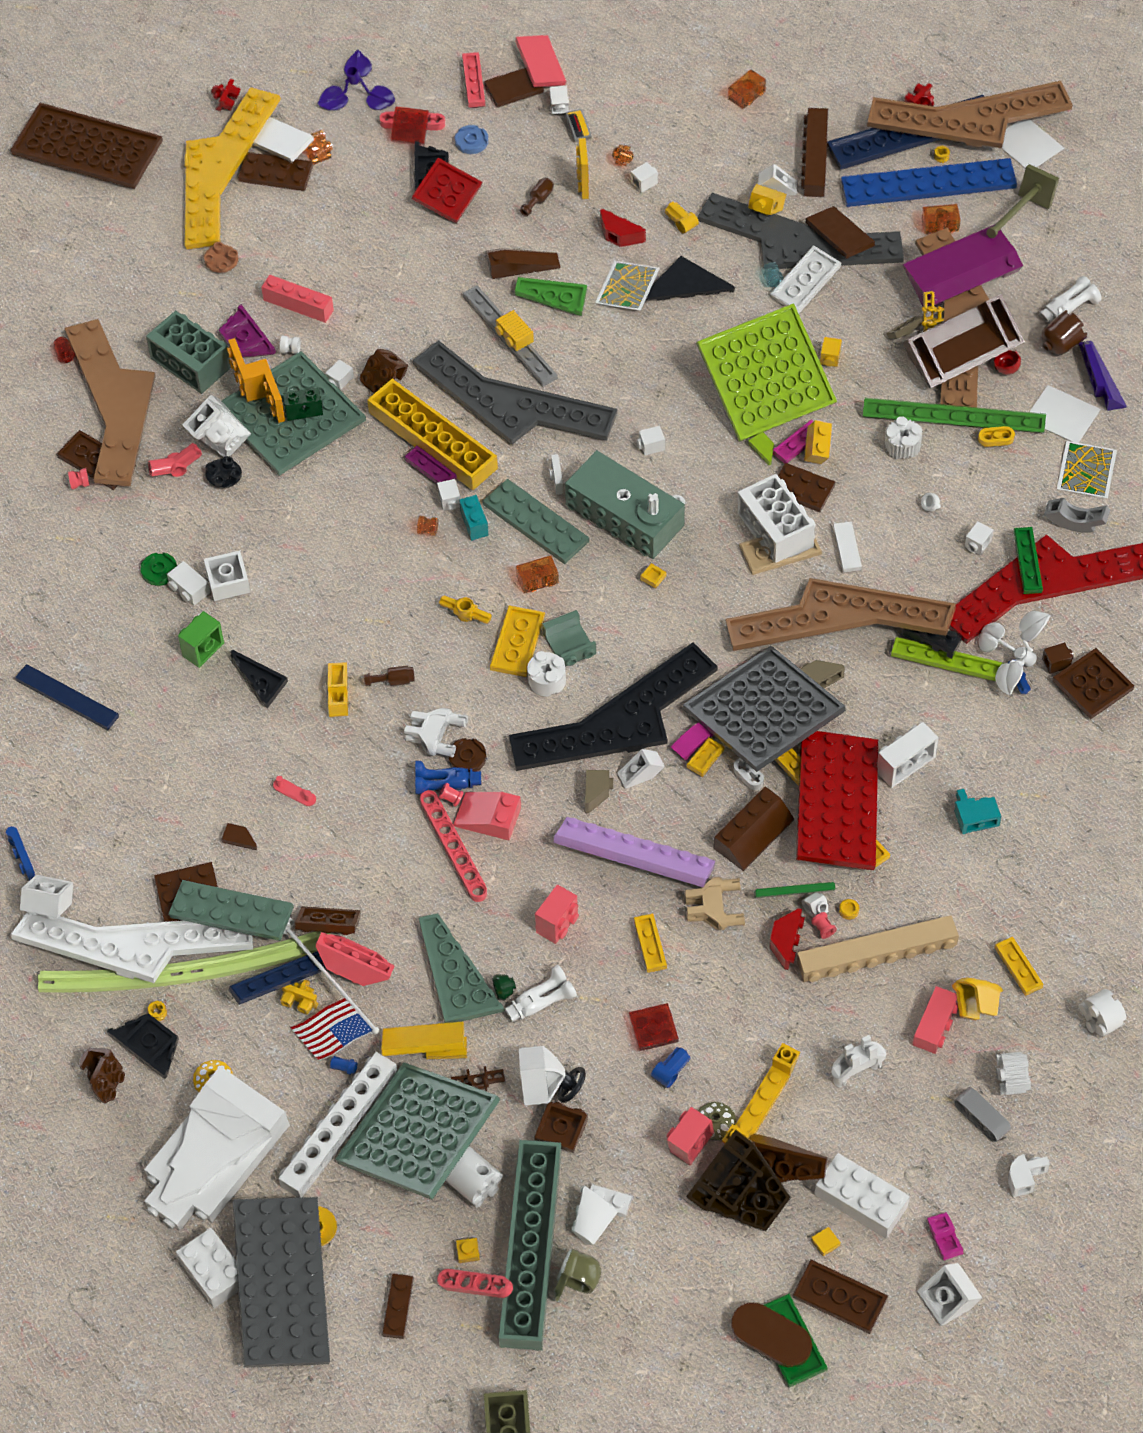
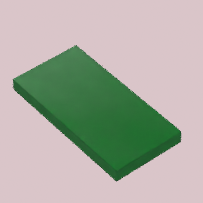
M790 1294L764 1304L769 1309L803 1327L809 1333L812 1340V1351L804 1364L784 1367L776 1363L788 1387L790 1388L827 1371L828 1367Z

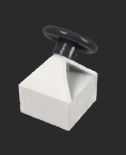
M544 1046L519 1048L524 1106L549 1103L558 1087V1100L561 1103H566L577 1095L586 1077V1071L583 1067H576L568 1073L560 1061Z

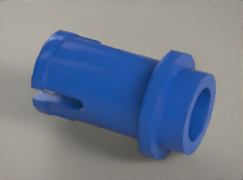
M336 1056L332 1057L330 1063L331 1069L347 1072L348 1075H351V1073L355 1074L358 1066L354 1059L348 1060Z

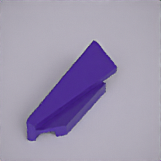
M1092 341L1079 343L1095 398L1103 397L1107 411L1126 408L1127 405Z

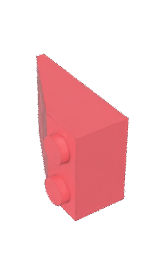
M465 792L454 827L510 841L521 810V797L505 792Z

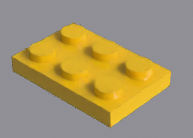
M579 138V146H576V156H579L576 157V167L578 168L576 169L578 181H580L578 182V192L582 193V199H589L586 138Z

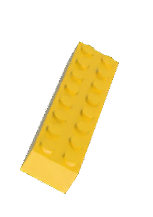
M393 378L367 399L369 414L412 446L422 448L457 475V479L472 491L498 469L497 455Z

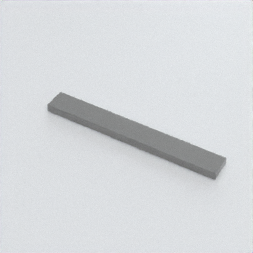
M478 285L463 293V298L542 387L558 379L554 370L531 345L516 351L513 347H509L506 344L503 336H499L496 333V319L503 316V313Z

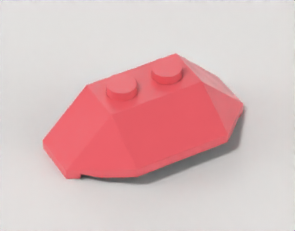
M321 932L315 945L327 970L362 986L389 980L394 969V965L388 963L379 953L343 936Z

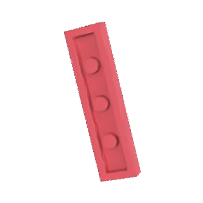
M479 52L463 53L469 108L485 106Z

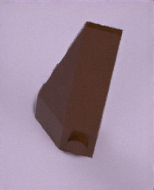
M510 248L486 250L492 279L560 268L558 254L554 252Z
M753 1134L748 1138L755 1144L781 1183L792 1180L804 1181L825 1178L828 1157L772 1137Z

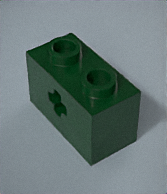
M319 387L283 393L287 421L323 415Z

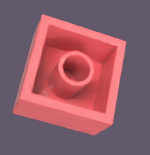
M557 884L535 913L536 933L555 944L559 939H563L568 932V927L574 924L579 917L577 895Z
M690 1107L688 1111L685 1110L681 1114L679 1124L676 1128L672 1127L667 1134L670 1153L690 1166L714 1134L712 1120L693 1107Z

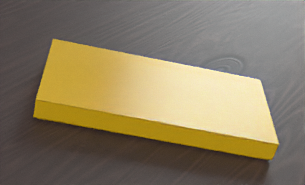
M508 606L490 664V670L527 677V666L531 658H533L544 622L545 612Z
M464 1021L384 1028L382 1056L464 1049Z

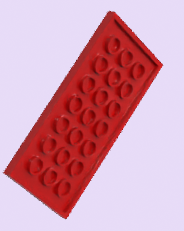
M816 731L801 741L796 860L875 870L878 739Z

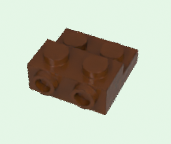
M549 1102L534 1139L535 1141L561 1143L562 1150L574 1153L579 1138L582 1137L588 1122V1114L579 1108L572 1109L566 1107L561 1102Z

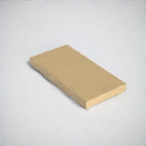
M762 537L739 543L741 552L752 575L822 554V550L815 538L813 548L775 563L770 558V549L766 546H761L759 541L763 540Z

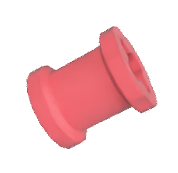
M445 783L438 798H444L456 807L464 792L457 791L450 787L448 783Z
M821 912L811 920L813 926H816L820 931L822 939L829 938L837 930L835 925H832L828 920L826 912Z

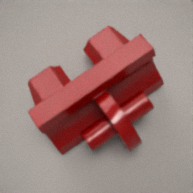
M230 78L225 89L222 84L212 87L213 98H220L216 110L220 112L222 108L232 110L235 100L228 96L237 99L241 91L240 88L233 85L235 80Z
M918 83L913 90L916 96L908 93L904 98V102L933 107L934 96L930 92L933 85L928 83L924 86Z

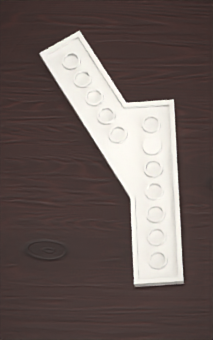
M26 913L11 933L12 940L113 970L120 976L130 979L135 977L155 983L172 956L253 950V935L188 921L94 927L61 916L51 919L41 914L32 915Z

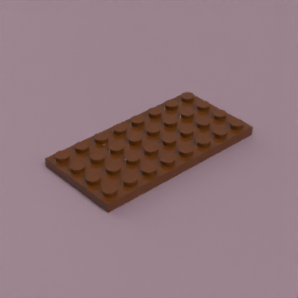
M39 102L10 151L11 155L135 189L160 147L163 138L157 134Z

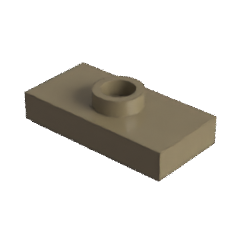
M914 316L887 332L888 339H899L902 336L912 334L913 329L922 325L923 317Z

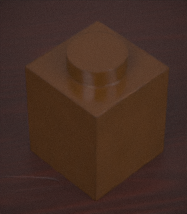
M1065 642L1045 648L1042 656L1049 674L1064 670L1071 665L1072 659H1074L1072 650L1068 649Z

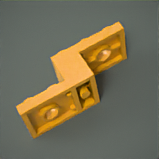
M236 339L228 340L229 347L227 348L229 358H231L228 360L231 370L234 369L236 383L239 382L241 396L245 395L247 402L265 397L267 403L271 405L270 411L272 416H276L278 423L284 422L282 398L267 360L263 359L245 364Z

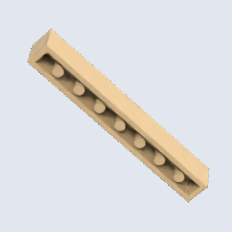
M952 915L801 951L797 953V964L803 982H815L820 978L836 977L840 973L845 972L853 973L861 968H873L878 964L893 963L902 958L910 959L923 953L931 954L943 948L951 949L958 944L959 934Z

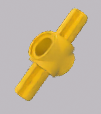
M445 595L440 598L439 604L453 610V614L458 615V618L463 622L475 619L488 624L491 621L492 615L478 609V606L473 604L470 598L463 597L455 600Z

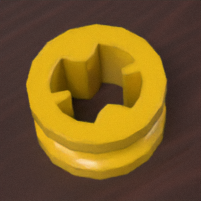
M938 146L934 151V159L939 163H945L949 160L950 150L946 146Z
M154 1001L149 1004L148 1013L156 1020L161 1021L167 1015L166 1006L161 1001ZM154 1009L161 1010V1013L154 1012Z

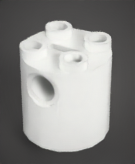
M469 1146L445 1181L478 1208L488 1196L493 1197L497 1193L499 1187L496 1185L503 1175Z

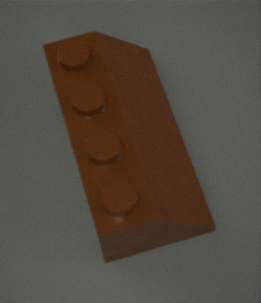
M765 786L714 837V849L742 871H745L794 821V817L782 799Z

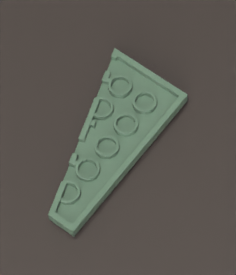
M436 913L419 917L445 1023L462 1022L505 1012L503 1005L499 1003L494 992L485 983L484 978L468 955L464 953L461 945L455 940L440 915Z

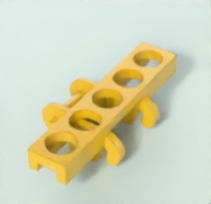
M933 291L923 292L922 326L923 332H925L927 328H933L934 325H937V322L941 323L944 321V318H942L944 308L941 306L934 307ZM931 294V298L927 300V295ZM931 311V315L926 317V312ZM933 311L938 312V318H933Z

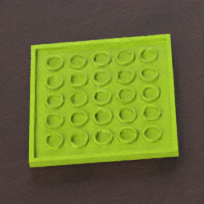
M794 303L696 343L739 442L837 402Z

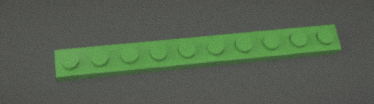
M864 398L863 416L887 419L905 417L911 421L988 428L1008 426L1013 430L1043 433L1045 430V413Z

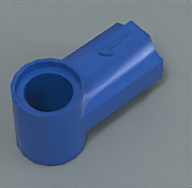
M676 1047L664 1062L661 1061L655 1066L651 1077L666 1088L671 1087L676 1081L678 1073L690 1061L691 1056L683 1048Z

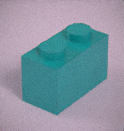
M477 495L459 499L460 513L471 541L489 536L488 522Z

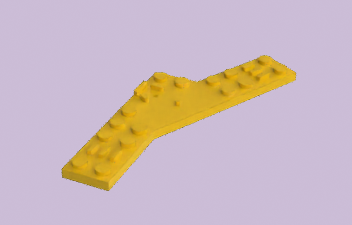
M250 87L220 136L186 141V249L213 246L215 242H220L221 194L250 150L264 124L280 102V95Z

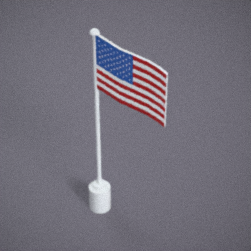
M290 917L284 934H290L344 997V999L323 1008L306 1021L290 1027L317 1060L320 1061L336 1054L363 1036L370 1033L377 1034L379 1028L370 1022L291 931L294 921Z

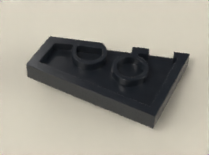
M903 628L902 635L920 644L928 643L932 645V649L937 652L940 650L946 652L947 657L951 659L957 651L963 636L954 631H948L947 635L944 636Z

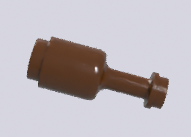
M544 177L540 179L529 193L531 199L526 205L523 204L521 206L520 212L522 215H530L533 206L536 203H543L551 194L554 183L549 178Z
M413 666L390 667L387 669L386 674H364L365 686L385 681L390 686L410 684V682H415Z

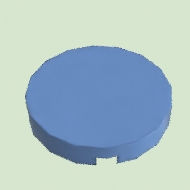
M477 125L464 126L455 134V145L458 150L466 154L480 153L488 145V133L485 129L478 128Z

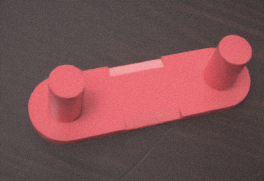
M282 776L276 777L273 783L276 791L305 806H312L316 803V796L311 791L294 785L283 779Z

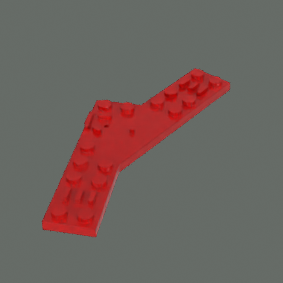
M1046 534L1035 543L1043 587L1042 593L1023 594L1018 558H1015L956 604L949 629L959 635H963L962 641L967 644L979 635L987 624L997 621L1016 605L1143 579V543L1073 557Z

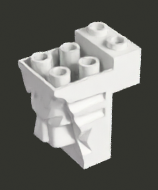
M210 395L183 423V426L193 437L198 440L201 439L223 457L231 456L251 435L248 429L230 412L226 405L213 395Z

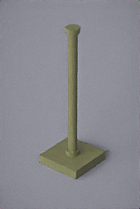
M1028 164L1025 168L1018 193L1023 198L993 227L987 230V235L990 238H995L998 231L1029 201L1049 209L1052 206L1059 178Z

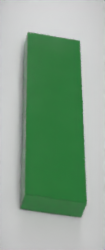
M1014 528L1013 534L1023 594L1042 593L1043 587L1033 528Z
M834 882L756 889L754 896L755 898L830 892L836 889Z

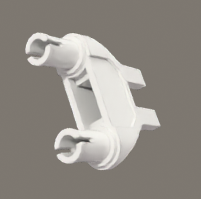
M439 708L428 713L412 711L410 716L413 720L412 726L406 725L404 734H407L405 737L406 741L421 744L428 755L435 756L441 754L454 757L456 746L440 742L448 725L453 724L466 727L468 716L452 713L447 708Z
M870 1035L863 1037L860 1045L853 1047L852 1043L845 1046L843 1054L836 1059L832 1066L831 1073L834 1078V1085L841 1088L842 1083L845 1086L847 1079L869 1067L873 1070H877L878 1067L881 1068L882 1062L886 1058L885 1049L877 1042L871 1041Z

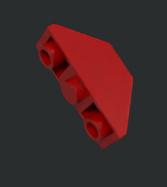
M601 208L600 223L606 241L619 247L640 244L646 241L645 228Z
M799 908L774 921L769 948L785 970H789L790 963L794 964L796 952L793 950L794 946H798L801 935L798 934V930L803 929L805 917H802V909Z

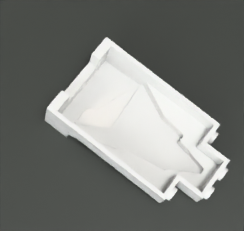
M221 1066L206 1082L191 1103V1111L188 1117L144 1169L148 1176L146 1179L156 1186L145 1199L148 1207L146 1210L154 1217L160 1216L163 1218V1223L171 1229L175 1227L180 1231L194 1213L201 1220L205 1221L207 1219L212 1223L290 1126L284 1110Z

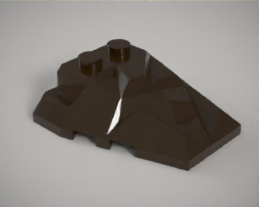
M738 1130L733 1132L686 1196L702 1210L720 1214L725 1218H732L763 1231H767L791 1199V1196L755 1144Z

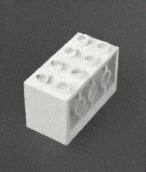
M777 474L738 491V515L755 538H763L759 543L761 546H766L770 549V558L773 562L777 563L814 547V528L816 527L814 520L807 516L803 505L798 504L794 493L789 492L785 481L780 479Z

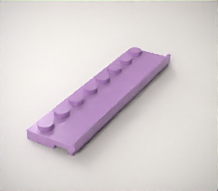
M566 817L560 829L554 835V843L700 887H704L715 866V861L707 857L694 855L688 851L677 850L667 845H660L630 834H623L613 829H606L593 823L579 821L576 818Z

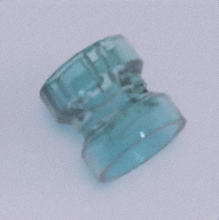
M775 262L768 263L761 269L769 287L778 286L784 279Z

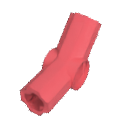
M192 443L180 453H171L167 458L149 460L150 476L171 474L174 477L182 476L187 471L186 467L201 457L202 452L196 444Z

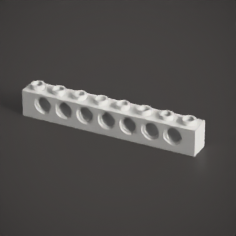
M378 1052L366 1060L364 1068L361 1072L355 1074L349 1088H345L342 1091L339 1101L336 1104H332L325 1119H321L318 1122L312 1136L309 1135L305 1139L302 1149L295 1152L288 1167H284L279 1174L280 1187L297 1198H302L394 1077L397 1072L396 1063ZM371 1075L378 1076L374 1079L369 1078ZM360 1090L366 1091L364 1094H357ZM347 1106H353V1107H354V1108L351 1109V1110H345V1108H346ZM335 1122L342 1123L339 1126H333V1123ZM322 1138H329L327 1142L320 1141ZM310 1154H317L314 1158L308 1157ZM298 1170H305L302 1174H296Z

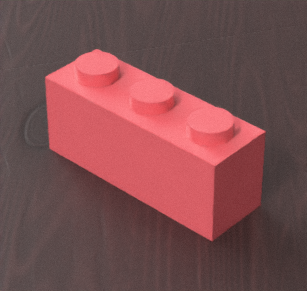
M938 986L935 987L914 1035L913 1046L936 1054L938 1047H943L946 1039L944 1033L945 1031H950L953 1023L951 1017L953 1014L956 1015L959 1010L956 993Z

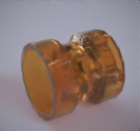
M420 515L417 523V534H424L426 532L431 536H436L439 519L436 517L427 519L426 516Z

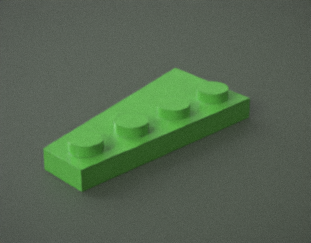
M518 277L515 295L582 316L587 285Z

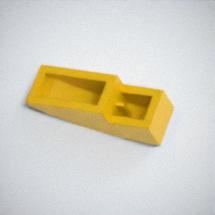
M347 662L328 663L329 717L348 716Z

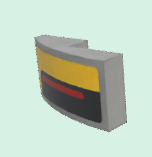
M582 109L565 112L574 142H579V138L591 139L590 129Z

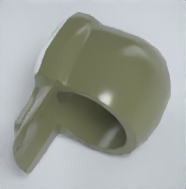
M576 1249L568 1251L559 1271L558 1283L554 1290L557 1302L565 1286L582 1293H592L601 1277V1266L597 1259L578 1252Z

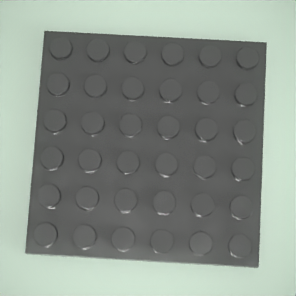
M769 646L683 704L684 710L756 772L846 711L844 704L773 646Z

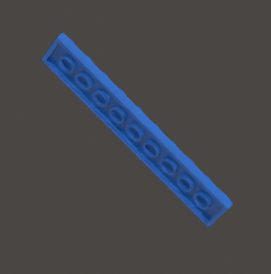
M1011 158L841 177L847 207L1017 188Z

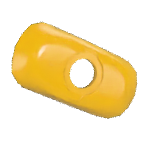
M968 977L961 978L953 983L952 987L957 993L960 1017L979 1020L980 1013L997 1016L1000 992L1004 991L1002 987L986 980Z

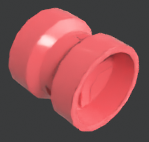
M86 468L80 469L78 472H68L71 489H77L78 486H90Z

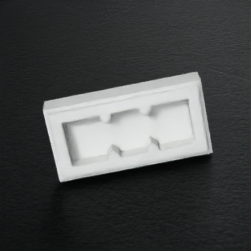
M554 454L551 455L552 469L549 470L550 480H554L556 495L563 493V482L559 455Z

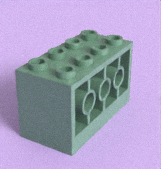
M176 310L146 335L150 358L201 394L231 369L228 360L230 358L227 353V344L222 340H218L211 332L205 331L198 323L192 322L185 314H180Z

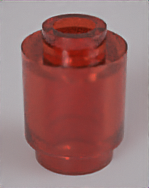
M59 337L54 340L53 348L60 363H70L75 358L70 341L65 337Z

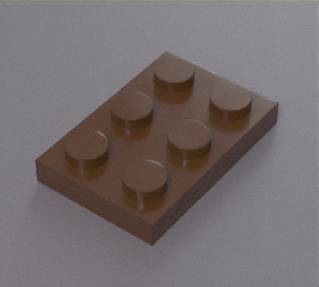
M788 463L784 464L778 475L780 479L785 481L789 492L794 493L799 505L820 513L836 482Z
M301 906L295 921V930H301L302 932L320 931L326 934L331 932H338L343 935L355 934L361 917V910Z

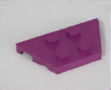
M242 304L237 307L238 311L234 316L231 315L227 323L223 324L219 329L220 336L228 346V340L236 339L242 357L276 353L274 346Z

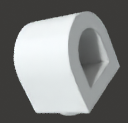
M814 892L802 900L803 908L813 918L821 912H829L827 899L822 893Z

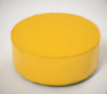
M853 899L842 901L839 907L841 917L847 920L855 919L859 914V904Z

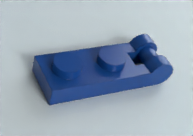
M14 826L8 827L6 835L10 845L15 846L12 848L15 858H20L22 862L18 864L22 875L26 874L28 879L31 880L35 876V872L18 830Z

